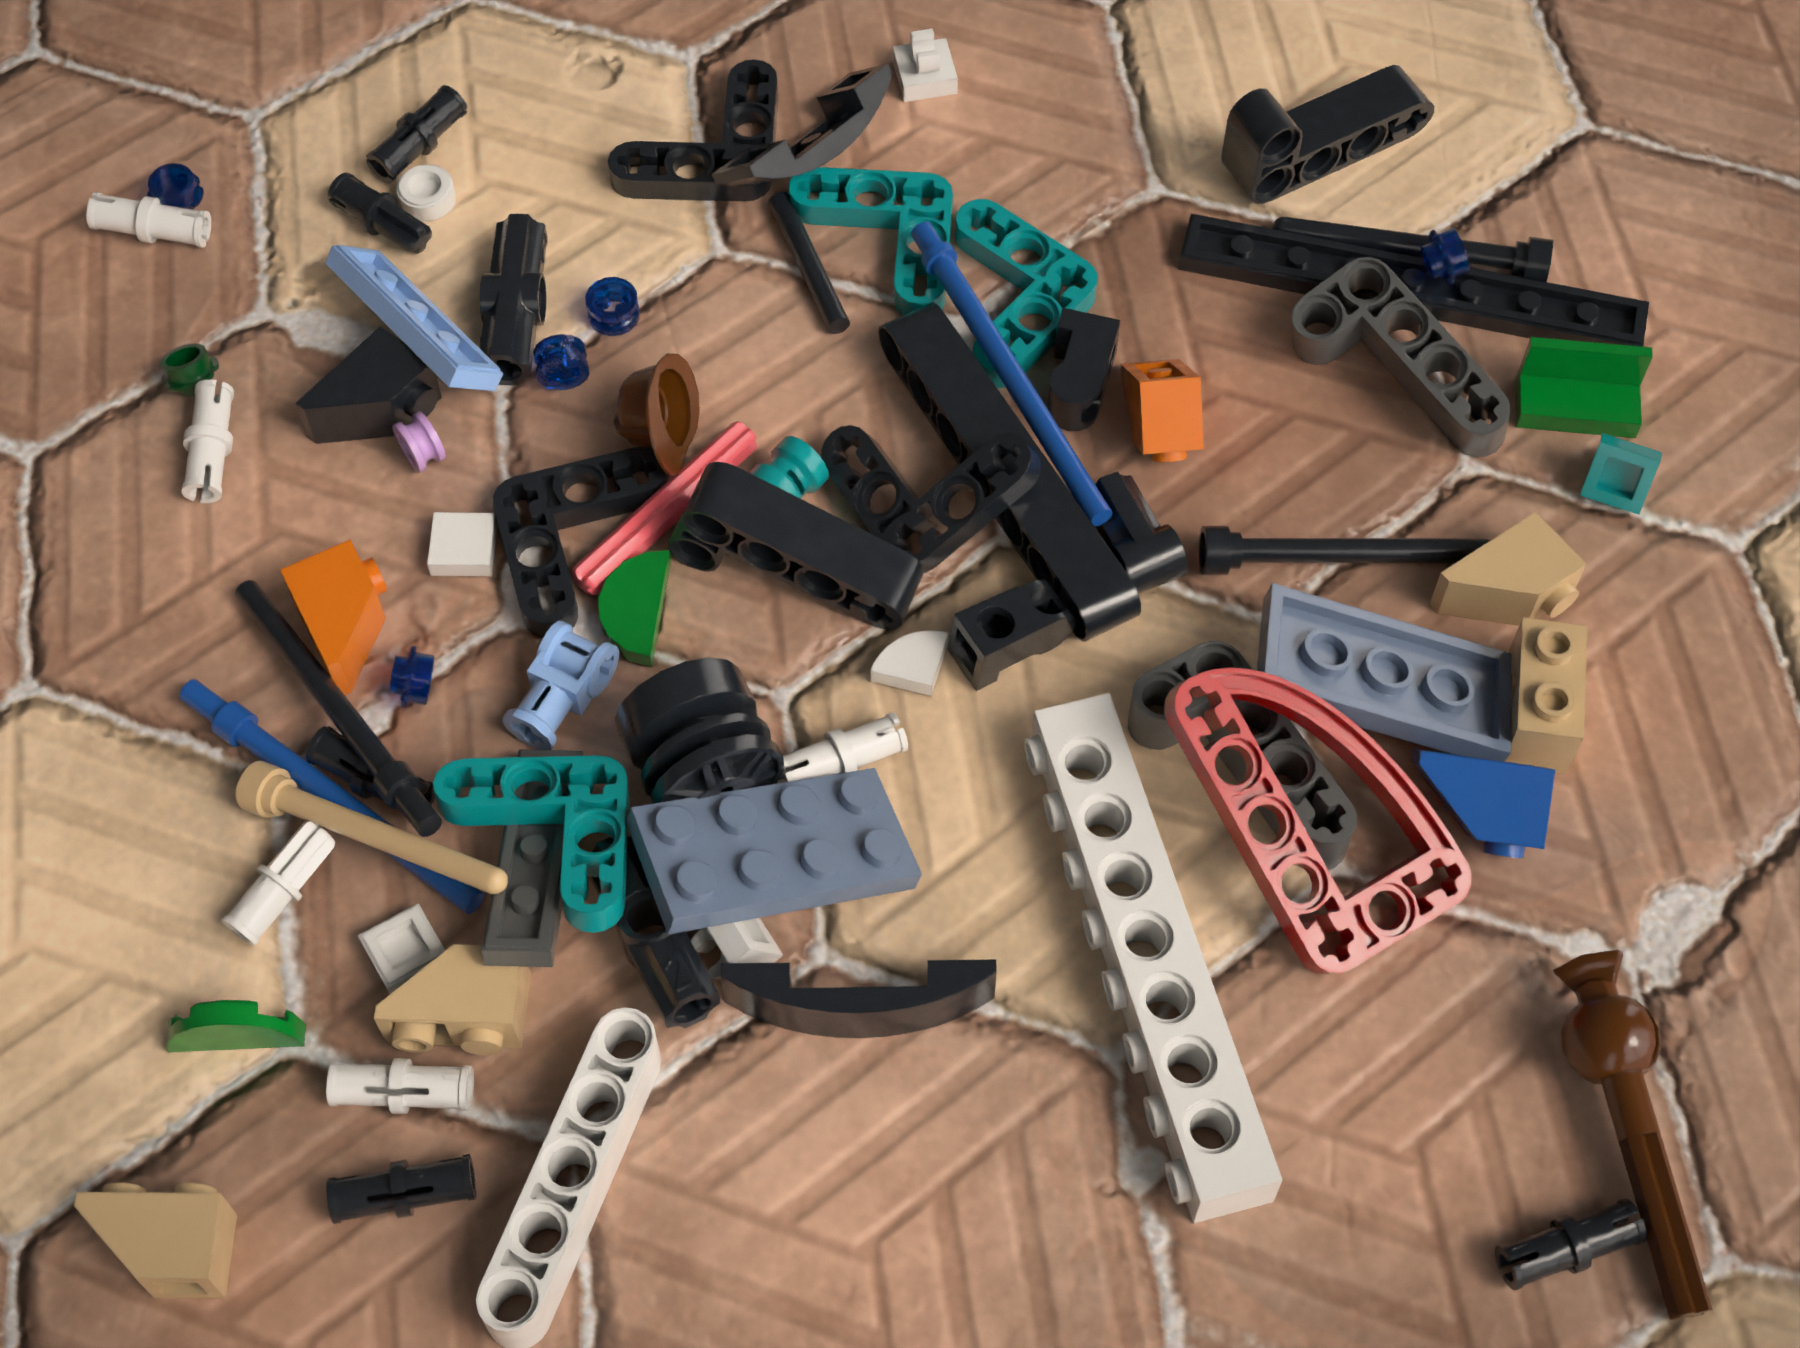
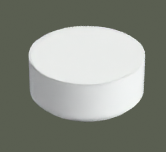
M415 166L407 170L397 182L396 190L401 209L420 221H433L442 218L455 205L456 192L452 177L445 169L439 166Z

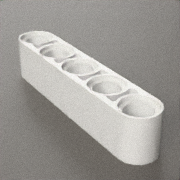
M624 1007L612 1010L604 1015L596 1025L478 1288L476 1297L478 1314L494 1341L504 1348H530L542 1340L548 1331L660 1071L662 1059L654 1025L646 1014L637 1009ZM635 1040L644 1044L641 1052L632 1058L620 1059L611 1055L614 1048L623 1041ZM606 1101L617 1105V1110L605 1121L591 1122L583 1118L587 1109L595 1103ZM580 1164L590 1169L585 1180L576 1186L563 1187L555 1183L560 1171L569 1165ZM548 1228L555 1229L561 1233L557 1245L546 1253L536 1254L526 1250L529 1239L539 1230ZM524 1295L532 1299L530 1309L521 1319L513 1322H503L496 1318L498 1308L509 1297Z

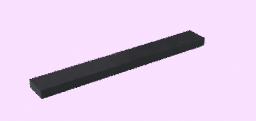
M1191 213L1179 260L1178 270L1307 294L1349 262L1357 258L1372 257L1385 263L1438 321L1529 339L1530 337L1644 346L1649 308L1648 301ZM1360 289L1352 295L1362 300H1369L1377 297L1379 294L1371 289Z

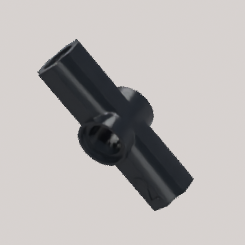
M509 214L504 221L496 223L490 272H483L480 282V314L483 322L480 349L503 372L498 385H518L524 378L531 377L537 326L544 325L546 317L547 294L543 272L548 235L546 225L532 219L529 214Z
M631 836L628 837L625 909L623 916L614 926L622 939L627 960L639 972L666 1027L681 1026L685 1029L706 1019L709 1012L720 1004V996L686 931L667 934ZM609 837L597 842L591 852H600L609 848L614 839ZM589 876L598 895H600L599 876ZM652 925L663 927L658 932L649 935L638 933L645 927Z

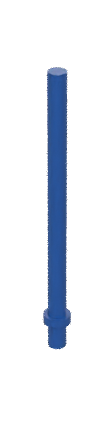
M930 222L919 223L912 229L911 236L923 254L921 258L923 267L929 275L937 276L1094 526L1107 522L1112 516V510L957 266L958 256L950 243L942 242Z

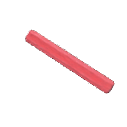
M742 422L731 423L679 471L677 476H673L572 568L571 573L576 585L590 596L598 595L606 578L623 561L644 553L679 521L705 467L709 463L724 462L738 467L756 450L757 437L754 432Z

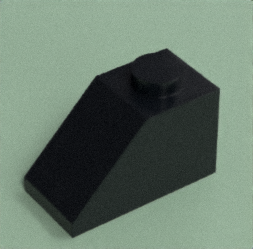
M379 327L295 404L307 437L314 443L321 444L395 436L392 429L393 424L397 422H402L404 425L410 424L413 420L412 414L421 411L427 417L442 398L436 374L404 342L382 327Z

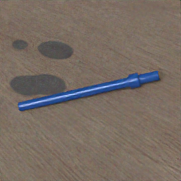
M197 679L188 681L181 689L179 694L180 700L212 723V731L232 747L242 745L262 761L287 770L291 779L296 782L297 787L305 792L392 825L258 725V717L237 701L226 702ZM386 853L466 914L473 913L482 903L484 893L479 889Z

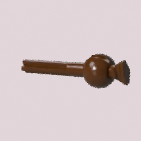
M1611 950L1580 955L1553 970L1554 974L1576 994L1579 1003L1566 1015L1561 1030L1562 1050L1574 1071L1586 1081L1602 1085L1639 1215L1646 1227L1648 1246L1670 1320L1703 1315L1705 1312L1713 1311L1644 1078V1074L1656 1064L1661 1049L1659 1028L1647 1008L1637 1000L1627 995H1619L1616 982L1623 958L1622 951Z

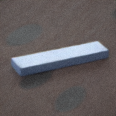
M332 245L325 264L448 387L496 391L503 375L500 368L379 250Z

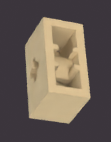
M1522 618L1508 653H1511V754L1505 762L1551 768L1556 770L1555 773L1566 775L1584 739L1588 626Z

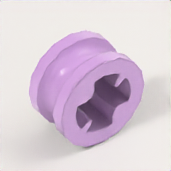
M421 411L412 414L413 420L410 424L404 425L402 422H397L392 425V429L404 455L418 473L426 470V463L429 460L435 459L437 462H441L446 459V453L432 424Z

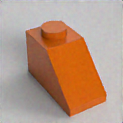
M1179 359L1120 364L1133 444L1142 454H1150L1152 461L1173 462L1186 459L1187 451L1204 449L1201 377Z
M350 539L280 569L293 603L329 676L344 695L352 692L386 620L378 595L388 591L373 557L361 561Z

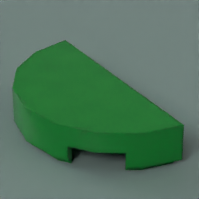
M670 550L644 552L623 561L606 578L598 597L599 620L604 635L607 636L611 644L618 647L625 659L651 668L653 667L671 566Z
M217 1000L201 1002L190 1007L189 1017L183 1019L174 1015L168 1020L167 1052L305 1046L306 1024L289 1010H285L283 1017L258 1014V1002Z

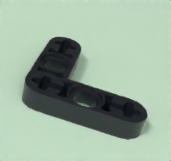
M752 59L744 60L730 70L727 81L722 143L631 141L616 146L608 157L611 186L615 192L623 197L632 199L746 202L765 196L771 188L772 181L748 186H723L716 184L712 174L715 172L716 167H723L747 148L775 142L779 100L778 80L775 69L765 61ZM750 85H758L757 102L747 100V92ZM745 123H757L764 127L760 134L751 137L742 136L735 131L740 125ZM687 164H696L705 169L696 178L687 179L676 174L680 167ZM639 166L637 173H630L631 167ZM659 166H665L666 175H660Z
M847 425L837 428L825 439L821 449V458L826 464L829 475L870 533L914 556L922 564L924 573L937 567L1029 491L1038 481L1041 473V459L1031 445L1019 435L1012 433L999 434L988 440L924 495L918 498L880 444L860 427ZM852 445L857 448L855 451L856 456L861 463L870 470L862 476L857 470L847 464L848 457L845 451ZM1008 454L1016 458L1015 463L1018 466V470L1012 475L1004 471L1005 466L1002 462V459ZM983 474L989 479L987 482L996 488L993 493L990 494L989 490L976 480L980 475ZM883 485H894L896 499L891 508L884 513H872L870 508L872 494ZM961 490H974L976 503L971 513L961 519L951 518L949 503L952 497ZM933 514L936 519L948 528L943 534L935 529L938 526L929 520ZM914 532L921 536L919 542L923 547L915 555L908 551L911 546L907 540Z
M646 447L629 448L509 478L497 487L493 495V506L520 611L527 630L536 637L543 638L549 628L557 621H564L573 628L578 620L577 601L558 530L631 513L638 509L669 480L668 475L662 470L653 449ZM644 471L649 482L637 484L633 474ZM614 477L617 492H609L607 478ZM587 482L598 488L597 494L586 502H574L565 496L567 490L577 483ZM527 500L533 525L521 528L515 506L516 502ZM532 546H543L552 551L551 558L545 564L538 567H528L518 561L521 553ZM550 585L553 601L556 605V613L544 615L538 592L539 587Z

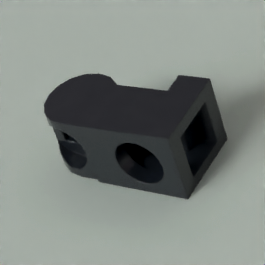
M1062 308L1057 325L1054 358L1064 360V362L1054 368L1050 375L1047 408L1059 428L1066 431H1080L1087 429L1097 419L1117 353L1120 320Z
M1036 580L1019 588L1018 586L955 613L947 650L974 689L978 691L996 682L1000 671L1034 654L1046 653L1060 645L1073 632L1076 626V619L1049 582L1046 580Z

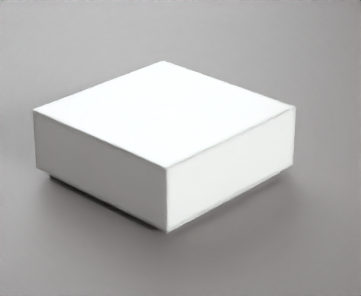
M434 512L427 562L430 575L492 576L498 528L495 513Z
M419 903L358 935L389 994L445 951Z

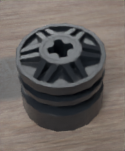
M708 657L690 660L658 672L638 685L621 702L615 716L619 736L632 764L642 770L640 773L642 784L646 794L651 796L652 804L691 797L702 799L719 795L722 792L777 784L785 770L783 755L778 745L771 740V733L767 723L757 716L756 701L740 669L727 659Z

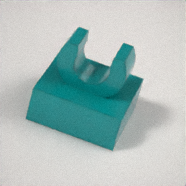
M1602 433L1580 496L1639 515L1661 462L1662 452Z

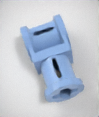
M564 621L554 623L543 637L537 650L536 658L527 670L531 686L530 690L517 709H509L503 716L502 722L505 728L518 740L534 749L552 750L557 741L554 733L568 712L572 711L581 716L591 700L599 696L608 686L618 664V647L609 642L598 645L573 633L572 626Z

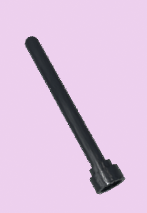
M1279 217L1272 225V229L1420 258L1510 269L1513 276L1547 282L1553 253V240L1529 237L1527 242L1516 241L1515 246L1292 217Z
M1202 526L1199 535L1198 552L1199 567L1202 575H1228L1230 569H1240L1242 563H1456L1491 540L1484 538H1242L1240 532H1230L1228 526Z

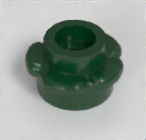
M196 343L186 344L171 350L161 359L160 366L164 373L161 381L167 390L171 392H179L182 396H195V385L203 380H213L214 372L219 369V362L215 357L208 355L203 345Z

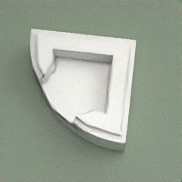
M920 631L893 641L879 654L873 663L870 671L871 682L932 696L948 645V632Z

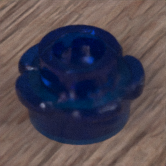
M170 163L160 166L152 172L148 180L149 191L147 196L159 198L162 205L193 210L203 200L204 190L199 186V177L192 173L187 166Z
M1454 228L1441 233H1437L1435 229L1431 230L1428 235L1430 243L1421 247L1424 263L1432 279L1442 276L1448 285L1454 284L1455 277L1470 271L1464 245Z
M416 646L409 647L407 657L394 656L389 693L401 695L400 706L402 708H406L407 702L426 705L428 700L434 655L416 652Z

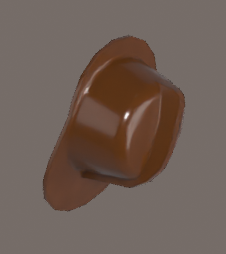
M667 353L656 365L630 374L623 381L619 390L618 411L613 421L617 433L627 438L635 447L653 449L662 470L668 476H677L682 469L688 447L693 441L698 428L700 413L699 392L695 376L688 362L679 354Z

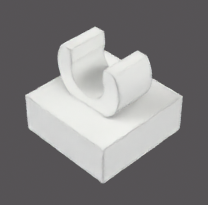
M933 28L913 31L910 33V44L893 46V64L904 102L957 94L958 77L947 39L934 40Z
M760 918L707 927L697 932L691 940L696 952L708 953L716 945L720 948V960L707 971L710 978L721 980V963H775L783 956Z

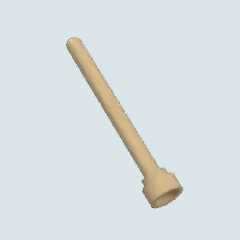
M256 761L244 770L238 781L236 801L239 807L263 818L282 816L289 813L489 894H499L507 887L508 877L501 868L297 788L296 782L291 779L289 772L265 761Z

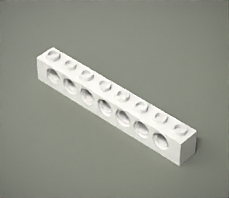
M1110 693L1034 711L1032 736L1024 739L1026 757L1032 774L1034 776L1043 774L1049 792L1043 794L1044 810L1049 827L1052 832L1062 830L1068 848L1067 851L1062 852L1063 867L1071 890H1082L1088 908L1082 911V923L1088 944L1092 950L1101 948L1108 970L1102 971V983L1106 999L1112 1011L1122 1010L1129 1032L1122 1035L1128 1065L1133 1074L1143 1072L1150 1096H1146L1143 1099L1149 1128L1154 1138L1164 1136L1172 1161L1165 1163V1171L1173 1199L1176 1204L1186 1202L1193 1224L1272 1203L1282 1183V1177ZM1075 769H1087L1097 777L1082 780L1075 778L1069 772ZM1094 825H1106L1114 829L1117 834L1111 837H1099L1092 834L1088 828ZM1116 882H1124L1133 886L1138 893L1127 897L1119 896L1111 892L1107 886ZM1135 941H1145L1155 946L1159 953L1152 957H1141L1131 952L1127 945ZM1158 1001L1168 1002L1174 1005L1181 1015L1174 1019H1161L1152 1014L1147 1006ZM1179 1063L1189 1064L1201 1073L1203 1079L1196 1083H1184L1174 1078L1168 1068ZM1198 1127L1212 1128L1222 1135L1225 1145L1216 1149L1204 1148L1194 1141L1190 1132Z

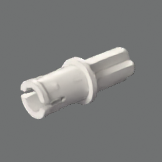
M311 821L304 822L268 866L262 864L258 866L256 871L260 876L229 914L221 919L222 923L241 939L252 946H256L260 941L259 938L291 900L299 902L302 898L299 890L335 846L332 836L321 826Z

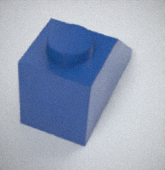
M1419 749L1412 750V764L1464 832L1476 840L1485 841L1484 853L1524 858L1525 847L1545 848L1555 769Z

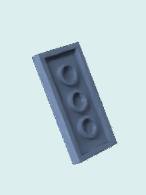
M1275 583L1271 584L1263 598L1257 671L1281 677L1305 688L1334 706L1361 728L1455 755L1505 761L1511 754V653Z
M875 768L722 792L719 795L702 799L691 797L631 807L626 821L668 935L916 888L922 876Z

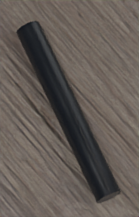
M787 192L775 193L770 197L768 204L827 329L831 334L842 333L850 326V320L798 212L790 200L789 194Z

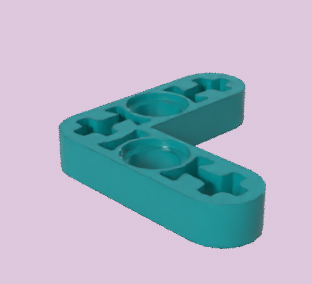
M818 167L791 178L789 197L803 223L824 226L898 229L894 275V303L900 315L908 314L932 302L938 304L942 310L944 309L946 303L945 289L937 276L929 275L921 263L923 254L915 253L908 246L914 241L911 236L912 229L921 222H930L942 242L950 243L953 191L947 179L938 174L925 172ZM873 191L882 194L886 200L877 206L869 207L857 202L856 198L864 192ZM819 192L820 194L818 199L811 200L809 199L810 193ZM840 192L845 193L846 202H839ZM896 195L903 196V205H896ZM922 199H933L932 205H921ZM916 275H927L925 296H913Z
M976 199L968 201L960 207L956 215L955 233L958 247L967 255L1023 290L993 323L1008 347L1010 339L1013 342L1010 350L1026 374L1056 344L1057 325L1062 308L1086 313L1091 309L1096 298L1097 272L1095 267L1087 260L996 202L988 199ZM986 225L990 226V227H991V230H989L988 228H985L984 226H986ZM971 226L977 228L978 230H971ZM1030 249L1037 252L1041 259L1035 264L1021 265L1010 256L1017 250ZM1075 282L1078 283V284H1080V285H1081V289H1080L1079 287H1077V286H1074L1073 284H1074ZM1061 284L1069 288L1061 295L1059 304L1057 300L1060 297ZM1035 313L1047 317L1051 324L1045 329L1036 331L1025 328L1019 321L1025 315ZM975 340L972 353L997 388H1004L1005 386Z
M600 755L465 758L454 760L444 765L436 773L433 787L438 812L444 820L454 825L564 824L560 890L566 920L572 927L580 931L595 933L611 928L621 919L625 909L628 847V827L626 821L629 815L630 798L626 771L619 761ZM538 781L549 786V790L544 796L534 800H524L514 794L515 790L526 782ZM562 783H570L568 785L570 796L562 795ZM595 784H606L602 794H590ZM495 785H501L502 798L493 797L496 796ZM474 787L470 789L468 797H457L460 796L462 788ZM590 833H605L614 839L609 848L600 852H586L578 847V842ZM588 876H599L601 894L598 897V903L584 904L588 897Z

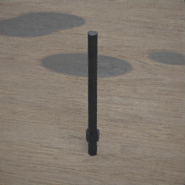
M248 580L241 583L235 591L236 598L374 775V788L387 805L391 808H399L420 836L428 837L436 833L442 825V819L420 792L422 783L406 762L394 759L257 582Z

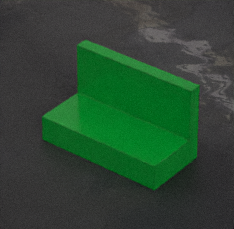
M1530 337L1515 379L1516 428L1602 435L1604 433L1614 437L1636 438L1642 426L1640 385L1653 358L1652 347Z

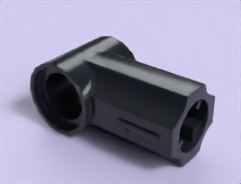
M1115 472L1099 478L1095 485L1112 510V516L1107 522L1095 527L1131 578L1138 594L1186 576L1188 572L1187 558L1177 533L1169 524L1160 526L1133 477Z

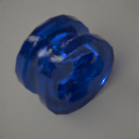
M605 277L594 282L588 288L585 302L588 310V320L594 330L607 336H620L630 332L637 325L640 311L637 291L633 284L622 278ZM611 302H620V304L616 305L615 311H604L609 309Z
M566 334L552 335L542 339L533 350L535 364L537 365L535 369L537 381L543 387L551 390L572 389L584 383L590 374L588 361L586 360V346L578 337Z

